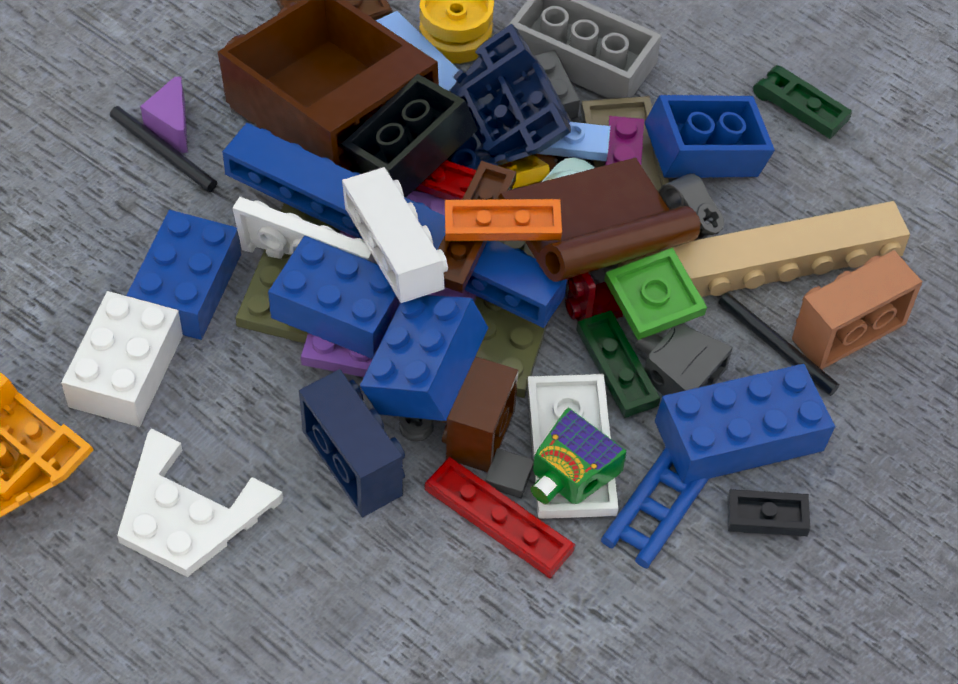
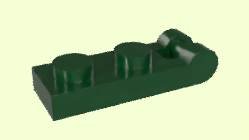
M779 65L774 66L767 73L766 79H760L753 86V92L758 99L771 101L829 139L850 120L852 110Z

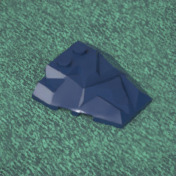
M512 23L481 44L475 51L479 57L466 72L460 69L453 76L457 82L449 91L466 101L478 131L459 147L447 161L474 170L478 169L481 161L499 166L541 153L571 133V126L569 124L571 119L545 70L533 56L527 43Z

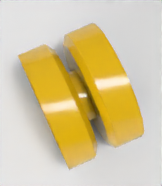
M420 0L419 32L451 63L461 64L474 61L479 57L475 51L482 43L492 37L494 0Z

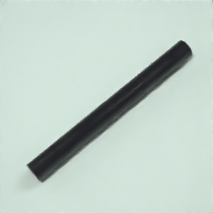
M115 106L111 110V118L207 192H212L216 188L217 181L120 106Z
M727 292L720 298L719 305L793 366L805 364L813 382L829 396L837 391L840 386L838 382Z

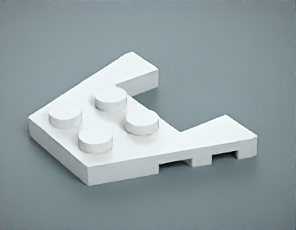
M151 428L146 437L119 527L118 541L120 544L189 577L228 546L227 541L241 530L247 531L258 522L257 518L269 508L275 509L283 501L282 491L251 477L231 508H226L164 477L182 452L181 443Z

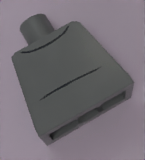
M683 324L672 327L664 338L653 334L637 340L635 344L637 349L648 355L645 371L653 386L663 395L715 384L728 368L733 348L724 342Z

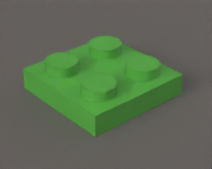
M673 247L605 273L604 281L637 340L693 320L706 313L707 306Z

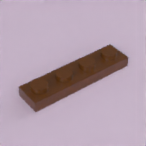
M481 161L462 200L499 199L498 196L501 192L512 190L516 182V171ZM444 236L438 249L443 251L448 264V271L444 272L445 288L460 293L464 292L487 241H445Z

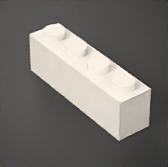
M385 167L343 179L345 209L400 303L444 290V272L448 271L446 257L441 249L436 250L433 246L432 236L428 227L420 225L413 203L405 201L399 181L392 180Z

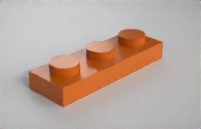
M560 199L445 200V241L561 240L562 237Z

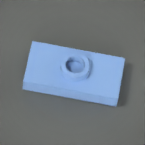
M570 122L571 133L541 153H538L607 161L610 126Z

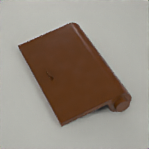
M637 158L501 192L498 196L499 199H560L561 240L525 241L545 275L554 282L692 242L700 234L701 223L696 212L689 206H680L669 210Z

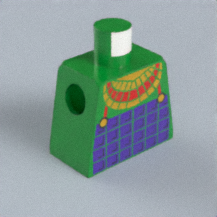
M568 407L536 451L533 472L539 479L531 486V492L539 502L545 505L549 504L558 494L562 495L572 504H579L623 471L627 451Z

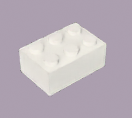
M107 291L61 382L68 407L140 427L182 339L183 333L179 311Z

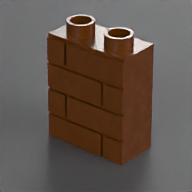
M301 0L290 3L283 7L278 15L247 34L235 36L223 49L218 51L225 98L230 108L252 124L255 123L258 128L266 129L287 142L296 143L304 150L321 158H328L336 165L351 172H355L341 145L344 140L417 74L439 85L438 61L345 0Z

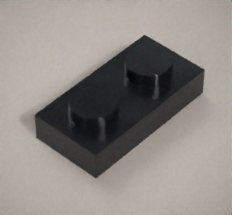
M729 489L727 496L728 532L808 537L810 531L809 494Z

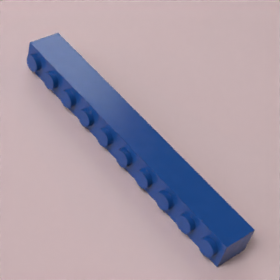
M249 123L242 127L222 151L225 175L353 237L363 239L345 209L342 185L343 179L360 175V173L342 168L328 158H321L304 150L296 143L287 142L273 135L270 131L263 128L260 129ZM404 197L407 203H413L420 225L428 227L432 236L433 246L438 250L445 236V216L431 210L423 203L414 202ZM487 241L465 287V291L544 328L565 297L567 279L554 282L545 275L537 260L527 255L523 250L512 248L499 241Z

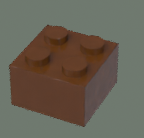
M475 356L447 420L442 421L447 423L442 435V443L446 444V459L451 457L459 464L488 473L497 448L500 449L515 412L518 369Z

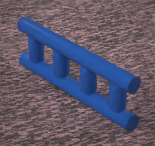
M666 447L601 538V542L609 548H614L621 539L640 550L635 561L645 569L649 568L709 480L699 479L683 484L680 476L669 469L673 462ZM660 482L680 493L670 509L650 498V495ZM640 510L660 521V524L650 538L629 526Z

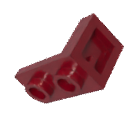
M589 273L568 279L569 291L568 298L565 299V307L572 320L580 321L610 310L616 319L623 317V313L606 282L595 285Z

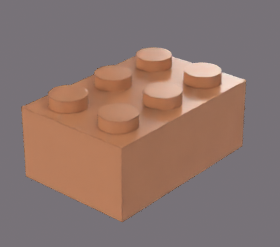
M895 250L882 257L879 255L874 256L859 269L853 272L845 271L832 283L822 288L820 286L814 287L804 295L792 340L808 359L819 368L824 369L906 325L923 281Z

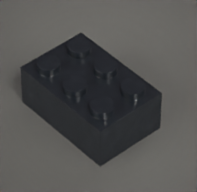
M417 74L344 140L341 145L355 172L363 174L385 167L392 180L399 181L404 197H407L478 129L464 99Z

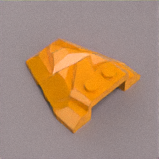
M0 372L1 518L66 480L94 449L64 423L61 426L26 399L17 391L11 381Z

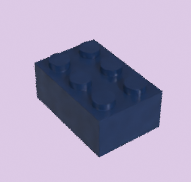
M339 369L300 389L302 431L361 517L363 518L403 496V479L405 478L403 470L404 450L395 437L390 439L383 430L384 424L379 413L374 408L369 410L363 402V394L358 384L353 379L348 381Z

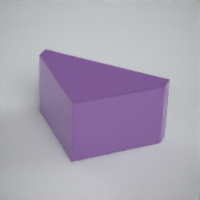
M174 77L140 106L143 125L178 152L188 153L182 78Z

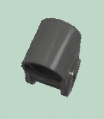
M686 174L663 185L659 189L658 193L669 210L680 206H689L699 216L701 223L700 234L695 240L717 234L723 229V215L710 197L704 182L696 174ZM712 217L713 220L706 224L705 221Z

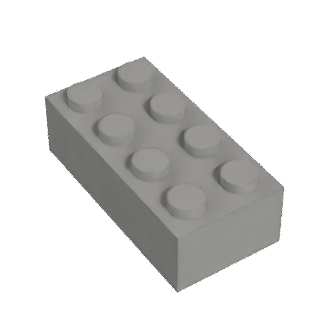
M527 0L509 23V25L512 23L516 27L533 56L555 50L571 82L608 99L633 97L657 64L661 34L584 0Z

